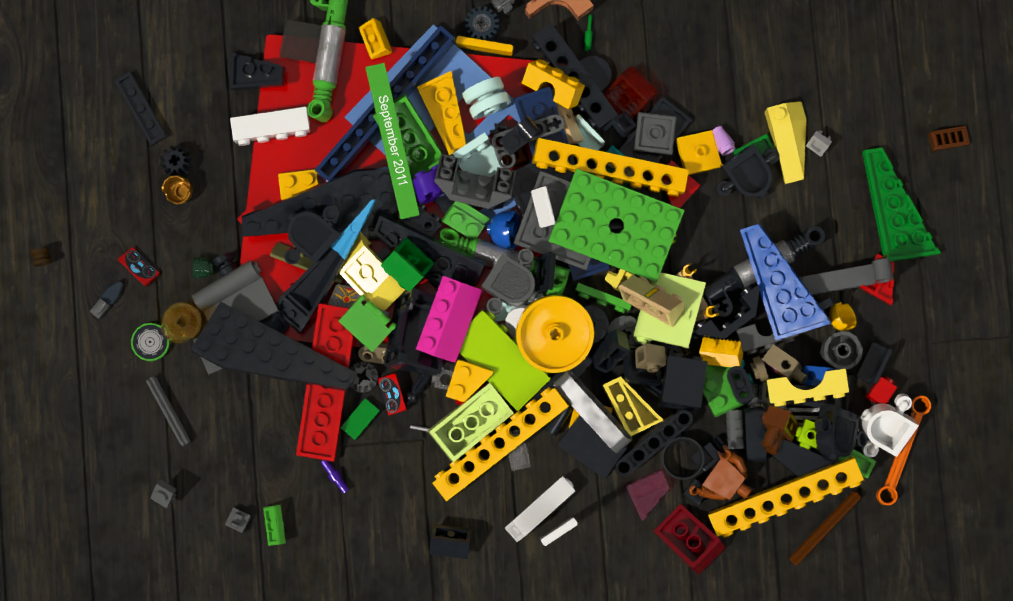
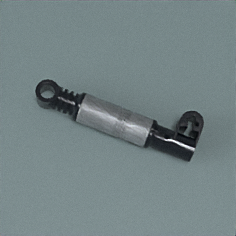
M813 226L802 232L801 235L794 236L793 240L784 239L775 245L787 262L793 263L800 256V253L803 254L804 251H808V248L811 250L820 245L825 239V233L822 228ZM811 232L818 234V241L815 242L810 239ZM747 259L735 265V267L733 266L728 273L706 284L703 296L709 306H713V301L723 296L725 298L721 302V305L727 306L725 313L718 310L720 307L719 303L716 304L717 307L712 308L713 314L719 313L716 317L725 318L732 312L733 305L727 294L756 282L750 260Z

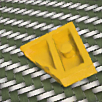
M458 359L446 397L465 402L493 374V370Z

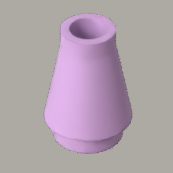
M722 126L712 130L718 152L722 156L728 155L736 149L734 146L735 142Z

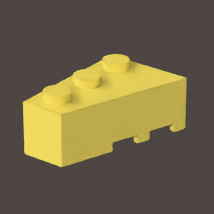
M621 376L602 386L621 425L630 436L663 421Z

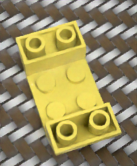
M360 231L339 273L360 296L362 294L366 296L365 301L370 300L379 309L386 311L406 289L401 288L392 276L384 272L380 266L383 263L382 260L368 247L371 242Z

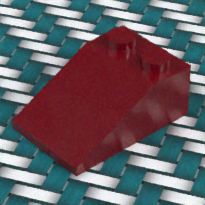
M682 504L654 530L666 545L697 575L725 549L722 541Z

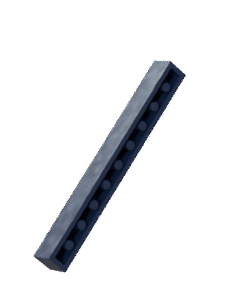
M441 25L389 83L393 100L405 93L409 97L456 43L455 37ZM374 103L369 106L315 168V172L326 182L340 176L380 130L373 118V115L376 113Z

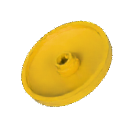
M562 295L544 296L533 301L522 312L516 326V342L522 356L530 365L544 372L560 373L576 367L586 358L593 344L594 328L588 312L577 301Z

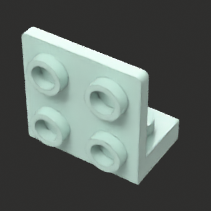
M485 132L453 153V157L460 158L458 165L462 171L493 177L496 175L497 167H500L494 149Z

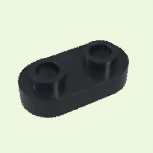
M740 366L730 368L727 373V380L735 400L740 404L750 403L754 392L746 371ZM738 375L741 378L739 380H734L733 377ZM746 393L747 397L743 398L740 394Z

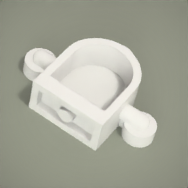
M902 393L896 396L894 401L896 407L884 403L876 404L862 413V428L870 439L862 447V452L865 456L869 458L876 456L880 447L897 457L919 425L914 418L904 413L912 405V401L907 394Z

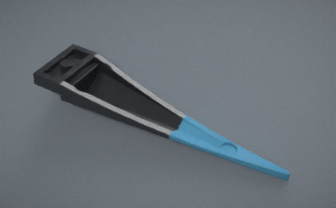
M376 199L371 200L319 260L315 264L313 263L282 294L276 303L279 309L276 313H280L283 319L299 334L304 333L312 319L316 317L319 303L324 302Z

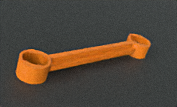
M917 396L911 400L910 410L912 413L910 417L914 418L918 425L921 422L922 416L931 409V402L925 396ZM921 398V401L924 402L926 408L924 412H917L914 409V403L917 399ZM918 428L898 456H895L885 485L880 487L876 493L877 501L882 505H892L897 500L898 495L895 489ZM884 489H888L891 492V498L893 499L889 503H884L880 498V493Z

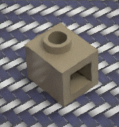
M645 343L635 349L636 368L647 369L648 372H657L666 365L667 356L664 346Z

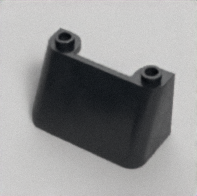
M413 288L410 292H403L395 301L391 324L394 322L397 326L390 332L384 358L385 367L433 376L441 374L444 369L442 358L416 349L436 295Z

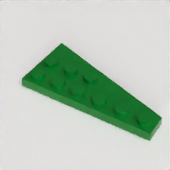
M883 148L862 151L883 258H890V262L941 254L938 247L936 248L931 240V234L926 231L922 223L923 220L911 198L905 193L901 180L895 175L893 166Z

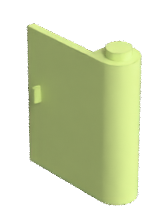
M660 272L657 283L649 280V284L653 286L659 285L666 290V293L670 295L676 294L681 297L685 309L673 327L640 310L633 338L636 339V343L641 345L655 340L689 348L706 282Z

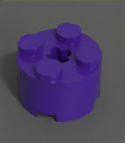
M438 164L430 168L431 171L427 173L425 170L420 171L414 175L415 178L411 179L419 205L433 202L443 194V191L435 183Z

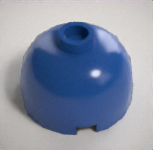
M517 211L499 212L493 217L491 223L488 224L487 232L490 234L494 244L508 249H515L517 245L513 244L521 224L520 216L516 214Z

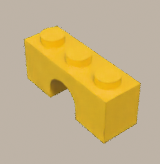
M541 59L528 63L522 84L535 91L547 88L548 83H551L555 89L553 101L567 109L578 105L585 87L577 78L567 76L561 69L553 68Z

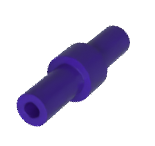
M323 460L321 465L329 474V479L332 483L335 482L343 494L347 492L349 488L341 479L342 475L338 470L335 471L329 461Z

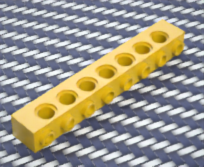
M538 138L536 141L532 163L536 164L538 168L547 169L552 167L555 168V171L566 173V171L575 172V169H579L602 179H609L618 185L628 183L632 188L641 189V187H647L651 192L660 193V190L666 191L667 195L675 197L685 192L689 170L542 138ZM550 152L558 154L557 161H552L549 158ZM569 156H574L577 159L576 165H571L568 162ZM587 160L595 162V169H590L587 166ZM606 164L614 166V173L606 171ZM625 168H630L633 171L632 177L625 175ZM644 172L651 174V181H646L643 178ZM662 176L669 177V185H665L662 182Z
M548 387L541 393L543 396L538 401L533 399L525 405L527 409L523 413L518 411L510 417L512 421L509 424L502 423L495 429L496 434L492 437L488 434L480 440L482 445L478 448L473 446L465 452L466 457L460 460L458 458L450 464L451 469L447 472L442 470L434 476L436 480L433 482V485L443 498L448 501L569 407L570 404L556 388L551 389ZM542 402H548L551 405L549 412L542 411ZM533 414L536 418L535 423H527L526 415ZM515 425L520 428L518 436L511 434V426ZM498 437L503 438L505 441V446L502 448L495 444V439ZM482 449L489 451V459H483L480 456ZM467 461L473 462L475 466L473 471H468L465 468ZM450 474H458L459 482H452Z
M852 456L746 497V499H741L710 511L708 516L717 537L722 535L724 538L732 535L736 529L740 528L742 531L750 528L754 522L758 521L759 524L766 522L772 515H784L788 513V509L793 507L800 509L806 506V502L811 500L818 502L824 499V495L829 493L832 495L841 493L843 491L842 488L850 486V488L857 487L861 484L860 481L864 479L855 457ZM839 472H844L847 475L844 481L836 479V475ZM825 479L829 484L826 488H820L817 485L818 481ZM806 486L810 489V493L808 495H801L799 489ZM786 493L792 496L791 501L787 503L781 500V496ZM765 501H771L774 506L772 509L767 510L762 504ZM747 508H753L756 513L754 516L749 517L744 511ZM729 515H735L737 522L731 524L726 518Z

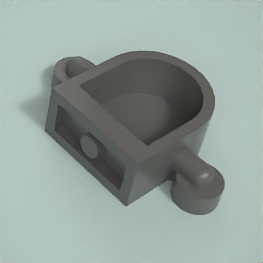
M522 249L518 253V263L502 254L482 285L484 291L495 297L487 302V309L491 314H499L503 309V302L510 306H522L536 299L538 292L535 291L534 277L525 268L526 265H530L534 260L531 250Z

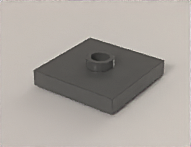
M638 112L634 151L672 155L676 117Z

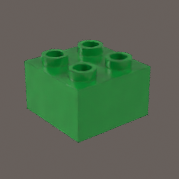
M406 237L380 266L387 275L392 276L398 282L401 288L410 292L434 265V262Z

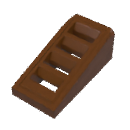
M966 126L937 130L928 134L932 152L970 145ZM960 131L962 132L963 142H960L958 132ZM951 133H954L956 143H953ZM945 134H947L949 144H946ZM937 136H940L942 145H939Z

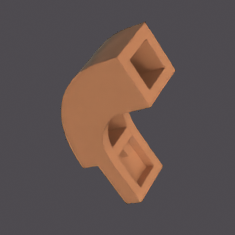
M531 0L526 5L525 14L530 19L547 6L562 5L569 9L578 21L591 12L594 5L590 0Z

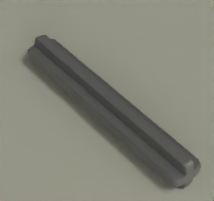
M154 376L146 380L147 385L180 445H187L191 442L157 378Z

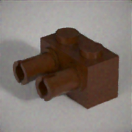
M769 405L768 410H765L762 416V421L767 431L761 445L766 447V452L777 455L782 440L793 441L799 423L791 411Z

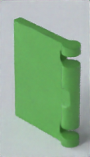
M362 294L338 322L373 352L397 325L393 322L387 328L385 325L390 321V318L370 300L363 305L361 302L366 296Z

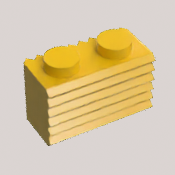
M709 337L702 339L699 354L703 361H707V365L741 367L743 351L740 341H725V339L718 340L717 338L710 339Z

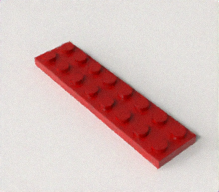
M319 303L312 350L349 369L354 335L338 322L349 308ZM314 384L306 385L297 456L335 461L346 391L324 388V386Z

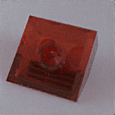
M631 66L621 73L605 92L604 96L618 115L626 111L633 120L638 115V112H641L659 92Z

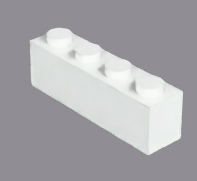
M306 107L230 118L233 141L236 144L239 143V146L249 145L251 141L265 143L271 138L285 140L291 135L305 137L307 133H311L309 114Z

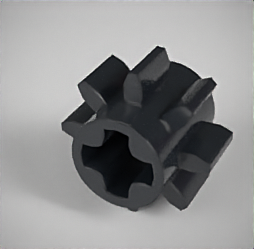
M502 122V125L499 126L495 123V130H490V134L496 135L499 130L503 132L512 129V127H506L505 122ZM499 137V138L496 139V141H498V146L501 145V143L499 142V140H500L502 137Z

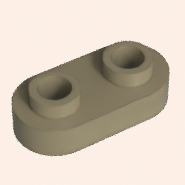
M381 343L373 352L361 344L358 355L365 362L384 364L387 344Z
M761 357L752 358L753 362L750 363L755 378L760 379L761 382L769 380Z

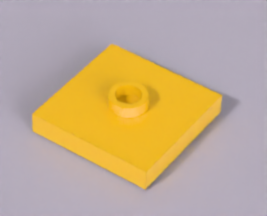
M712 130L675 139L683 169L689 170L688 175L721 168V160Z

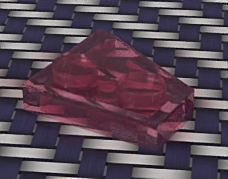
M661 470L626 486L641 520L647 517L646 515L656 506L659 499L669 489Z

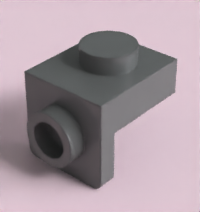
M160 479L150 499L167 508L175 499L177 489Z

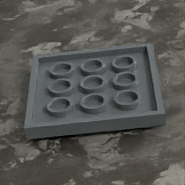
M540 171L533 190L544 186L547 187L556 221L570 182ZM531 194L513 244L542 255L549 252L556 253V260L586 270L591 257L548 241L554 225L540 228Z

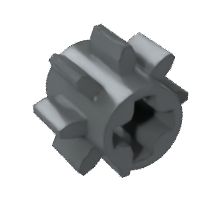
M491 0L498 13L503 10L506 14L512 10L511 4L514 3V0Z

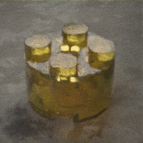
M188 303L171 305L165 311L161 320V330L167 340L174 343L191 341L197 335L202 325L199 311ZM178 319H181V322H185L183 327L177 325Z

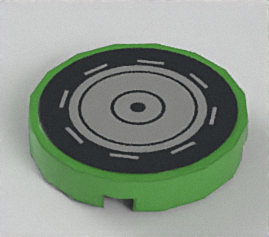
M147 323L135 330L132 335L131 346L135 355L140 359L156 361L164 357L168 352L170 339L163 327L154 323Z

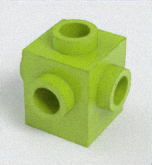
M804 419L802 425H798L795 441L800 442L799 446L810 450L811 447H817L815 422ZM809 432L811 433L810 438L807 437V434Z

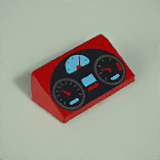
M134 247L118 258V261L146 287L160 274Z
M396 373L379 378L378 382L388 416L406 411L407 408Z

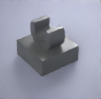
M233 507L225 525L243 533L251 515Z

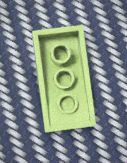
M489 383L427 431L448 458L454 462L514 413Z

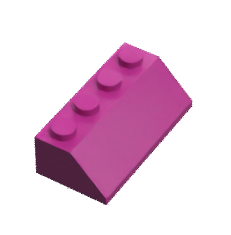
M443 276L416 349L456 363L483 290Z

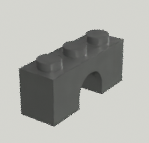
M755 324L735 331L737 341L741 342L742 351L746 352L747 355L758 352L757 348L765 346V349H769L773 344L776 346V342L783 341L786 344L795 341L794 337L799 335L796 334L775 340L773 332L770 336L760 335Z

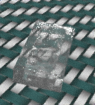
M520 430L511 431V434L518 436ZM524 441L508 453L512 471L531 467Z

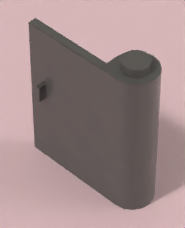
M252 260L192 294L196 306L204 312L208 321L220 301L259 322L279 311L260 273L262 269L259 263Z

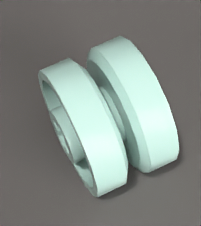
M500 77L484 80L462 93L466 104L472 105L469 111L474 120L492 115L511 103L508 93L501 92L504 84Z

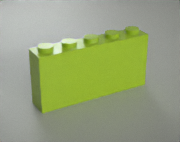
M482 309L471 320L460 354L469 363L493 370V374L487 381L519 411L551 379L550 373L538 370L530 365L519 351L516 337L513 339L508 334L510 330L503 323L499 325L495 321L496 316Z

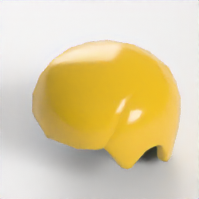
M839 302L831 306L829 319L835 329L847 331L855 328L857 324L856 316L849 304Z

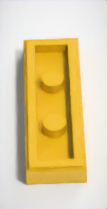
M457 36L456 46L459 48L512 56L513 46L510 44Z

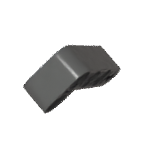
M556 114L533 121L536 125L542 127L543 132L535 136L528 143L536 141L538 138H545L561 132L565 124L563 117ZM553 119L561 122L558 129L552 126L548 128L550 132H546V126L543 122H547V125L552 124ZM512 129L497 133L492 139L493 149L501 168H513L516 161L515 155L510 156L504 147L496 146L495 141L497 138L505 136ZM505 155L512 158V163L509 166H505L501 162L502 157Z

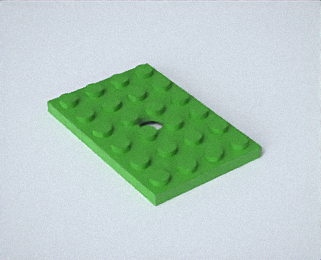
M575 169L548 241L657 283L684 210L582 170ZM614 218H619L624 223V228L620 233H613L609 228V223Z

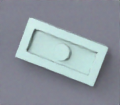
M578 114L575 119L584 141L577 143L579 147L599 150L605 141Z

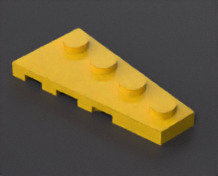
M449 71L417 86V89L448 154L452 156L454 152L466 145L452 72Z

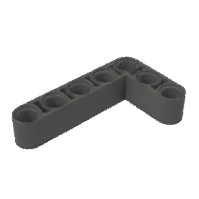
M890 258L872 261V264L799 278L813 296L857 288L862 285L868 286L893 281Z

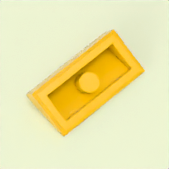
M372 18L359 27L371 59L392 53L380 21Z

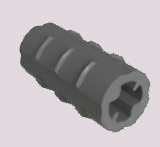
M743 410L726 412L728 448H746Z

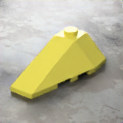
M802 102L783 103L768 107L764 113L774 148L779 153L778 162L784 183L789 184L803 180L806 116Z

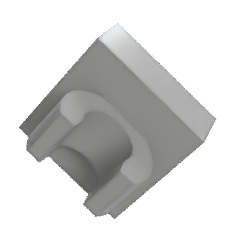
M821 130L816 131L806 144L807 148L819 156H822L832 143L831 137L828 136L826 138L823 136V131Z

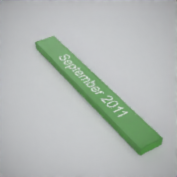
M385 63L365 67L400 219L418 216L420 214Z

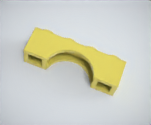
M846 369L826 371L821 383L810 390H801L794 387L787 377L767 380L770 403H774L775 406L786 405V401L794 400V404L806 402L805 398L811 397L814 398V401L825 400L826 395L840 398L845 397V393L849 392Z

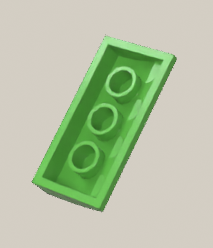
M405 93L393 100L410 175L412 178H415L414 175L423 170L428 172L430 168L439 164L440 155L444 153ZM375 113V114L373 115V118L375 119V121H376L377 124H378L377 116H376V113Z

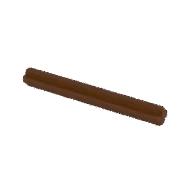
M852 491L790 556L789 560L797 566L861 499V496L856 491Z

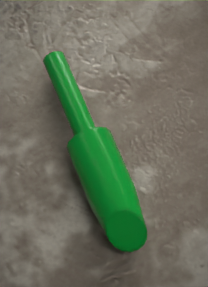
M592 15L588 17V28L585 31V51L590 50L592 44Z

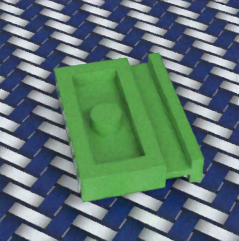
M455 201L442 221L469 239L474 240L490 218L469 204Z

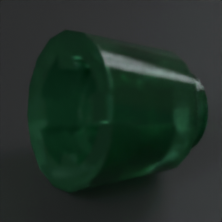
M194 257L193 278L209 277V274H213V263H209L208 259Z

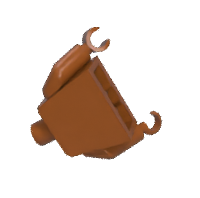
M724 445L723 449L726 452L720 453L717 451L720 461L702 484L703 487L697 488L692 492L695 488V485H692L689 493L693 496L698 494L699 496L716 500L731 499L735 493H738L746 499L752 489L743 484L748 476L743 459L734 452L729 451V448Z

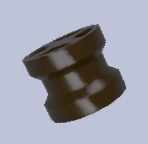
M49 247L30 251L31 256L34 258L32 262L34 267L52 263L48 255L50 252Z

